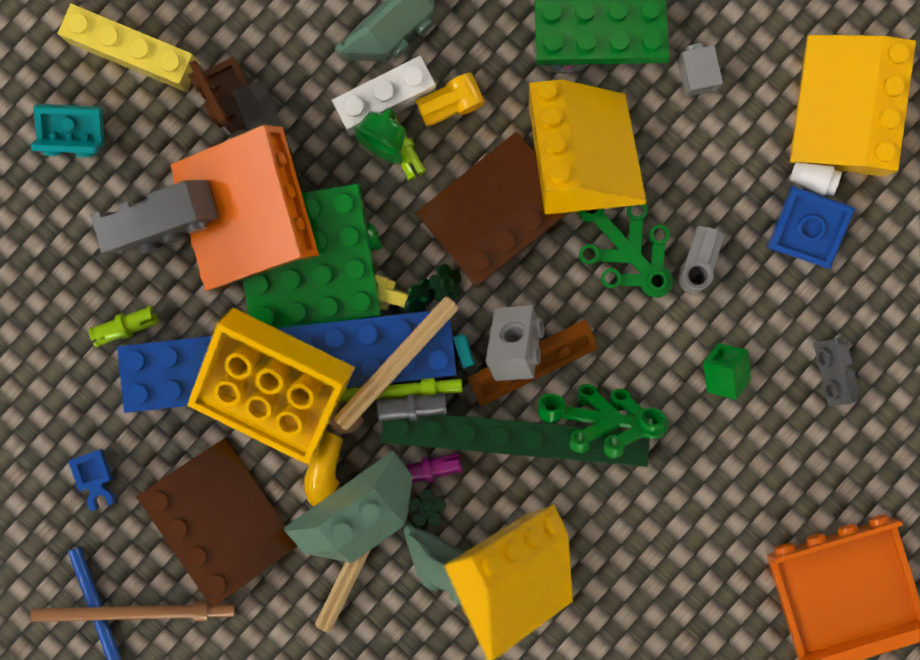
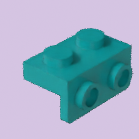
M37 104L33 107L36 140L31 143L32 151H42V154L45 156H58L63 154V152L75 153L76 157H92L105 145L103 107Z

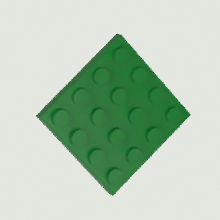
M534 0L536 65L668 63L669 41L666 0Z
M360 183L302 193L319 256L307 260H296L243 279L249 316L274 328H285L381 315L382 309Z

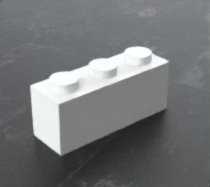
M420 55L332 99V102L349 136L355 134L353 126L357 127L370 111L383 114L390 108L396 114L416 104L415 100L435 92L436 85Z

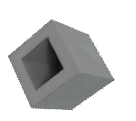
M697 43L685 47V51L677 59L685 97L717 91L723 84L715 45L704 47V43Z

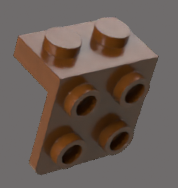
M234 56L206 71L202 69L196 60L189 63L193 72L188 74L196 91L201 93L204 100L208 99V102L204 103V107L211 120L216 122L219 128L225 127L232 134L265 117Z

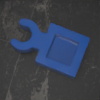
M103 449L68 461L78 491L89 490L90 495L88 496L87 504L92 512L100 509L97 503L100 495L106 498L108 506L116 503L115 494L106 488L105 485L106 482L114 479Z

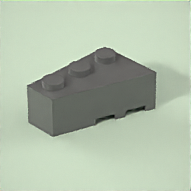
M185 180L148 193L147 199L132 206L130 201L118 204L120 209L118 212L98 211L90 214L101 253L140 250L141 254L151 253L159 250V244L163 242L164 244H170L184 239L182 234L186 232L192 234L206 230L208 228L207 223L219 218L208 180Z

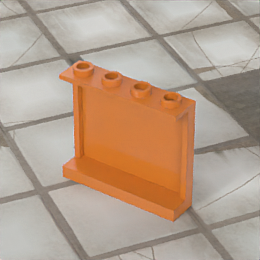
M262 125L170 164L174 184L185 180H208L219 216L218 219L207 223L208 228L206 230L190 234L191 246L195 252L200 270V278L204 284L205 291L227 289L229 284L296 260H307L319 256L283 127Z
M888 514L874 516L868 519L869 524L857 527V524L844 525L837 528L838 533L830 536H826L825 533L811 535L806 538V543L794 546V543H785L774 548L775 552L766 555L798 660H863L920 642V598L897 528L903 526L901 520L889 517Z

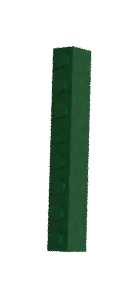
M437 414L420 416L415 421H410V418L383 421L381 443L648 467L650 438L642 437L624 447L622 456L612 458L603 451L605 438L609 435H619L626 430L614 429L591 441L589 450L584 453H577L570 448V437L572 432L588 428L586 426Z

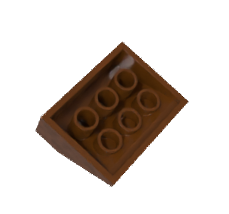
M517 132L415 212L475 288H478L571 213H544L536 152Z
M227 438L211 446L136 497L212 608L298 547L285 532L284 527L287 526Z

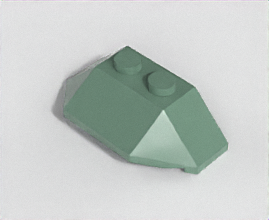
M385 0L335 47L337 56L342 61L388 62L393 56L399 58L409 48L410 44L408 42L416 34L422 36L433 25L434 0Z
M392 451L285 526L284 530L304 554L353 563L406 525L413 476L396 453Z
M407 521L403 531L416 574L422 578L420 583L435 592H438L441 588L451 594L450 599L453 602L462 606L444 565L465 553V551Z

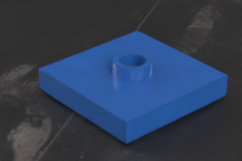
M791 185L767 247L831 269L855 207Z

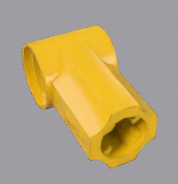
M471 72L462 74L450 80L446 87L415 100L426 127L456 114H468L486 103Z

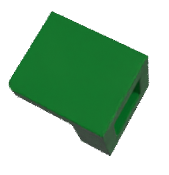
M718 343L703 361L706 390L709 393L737 400L751 381L749 352L746 349Z

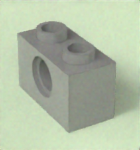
M533 305L494 309L486 362L495 381L534 378L535 366L540 364L541 360L538 344L539 338L544 336V324L542 318L537 317Z

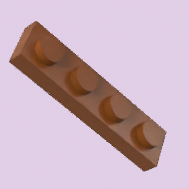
M580 321L539 342L541 360L540 364L535 366L534 378L495 381L489 367L468 376L467 379L480 406L597 350V344L587 321Z

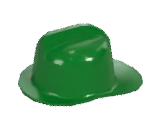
M390 108L383 114L370 111L357 127L353 126L358 141L379 158L390 163L401 164L403 160L401 148L406 135L405 128L396 121V114Z

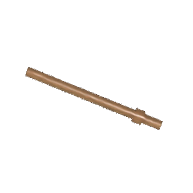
M194 601V605L31 609L30 619L31 622L194 618V621H208V618L235 617V604H217L212 608L208 601Z

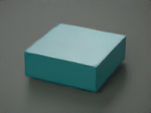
M461 334L452 337L462 368L474 366L475 361L466 335Z

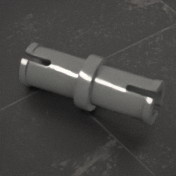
M445 393L414 397V394H407V398L377 401L379 422L410 418V421H415L420 416L447 414Z

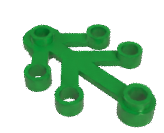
M646 204L638 205L643 210L642 215L639 217L632 214V206L627 207L629 239L603 213L604 209H597L595 214H589L586 210L577 211L578 217L583 222H594L617 248L597 249L592 244H586L578 253L582 263L586 265L593 264L594 262L629 263L640 273L620 274L616 269H607L600 277L601 284L605 288L613 289L617 286L641 287L646 295L653 298L665 296L671 290L673 277L671 272L664 267L665 242L670 237V232L666 226L656 225L649 231L648 237L652 243L651 264L641 255L643 218L648 212ZM656 229L664 232L665 237L662 241L654 238L653 233ZM589 248L594 251L595 256L593 260H586L583 257L585 249ZM607 273L615 274L617 279L615 284L610 285L606 283L605 275ZM654 275L662 278L663 282L660 287L652 285L651 279Z
M591 384L579 386L577 401L584 406L592 405L596 410L565 406L564 399L552 393L541 396L538 401V415L547 424H555L560 419L595 423L584 430L572 432L570 448L577 453L588 451L591 441L618 427L629 428L619 435H609L605 438L604 453L609 457L618 458L623 455L625 446L642 437L650 439L660 438L666 434L668 429V421L661 410L656 408L643 409L630 397V393L625 389H614L611 392L610 402L608 403L597 393L598 391L595 386ZM617 410H626L630 415L620 414Z

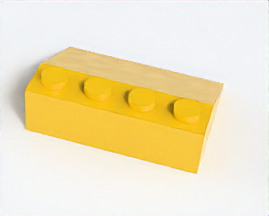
M808 35L789 163L795 164V162L835 166L834 170L887 177L897 172L899 169L916 40L889 36Z
M562 79L529 83V111L544 213L555 214L646 204L626 94Z
M232 308L217 323L187 406L309 465L344 394L355 367Z
M555 505L525 514L444 565L487 660L498 658L573 602L569 537Z

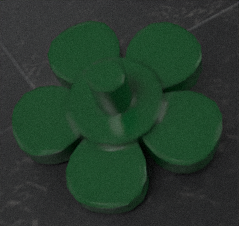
M447 264L439 265L437 268L438 275H432L429 278V286L437 289L435 299L439 302L444 297L457 299L460 295V288L455 284H459L462 279L459 271H451L450 266Z
M421 278L417 284L413 283L407 291L409 297L405 302L406 311L422 312L425 303H429L433 291L428 288V279Z
M423 490L420 493L421 501L417 498H412L409 501L408 509L411 512H418L412 518V522L416 526H423L426 518L429 525L433 527L441 522L442 518L436 512L444 511L446 504L442 498H437L432 502L434 494L431 490Z

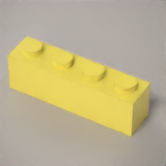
M71 3L57 33L71 45L187 93L192 84L188 74L193 72L189 63L196 60L200 65L192 53Z

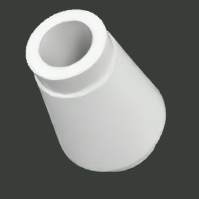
M795 162L790 181L796 182V184L818 195L834 197L842 172L834 170L835 166Z

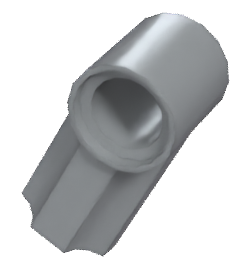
M696 227L684 267L678 276L680 287L687 293H698L711 284L714 275L713 270L725 236L719 230L710 227ZM691 269L698 270L702 274L703 281L701 285H695L689 280L688 274Z

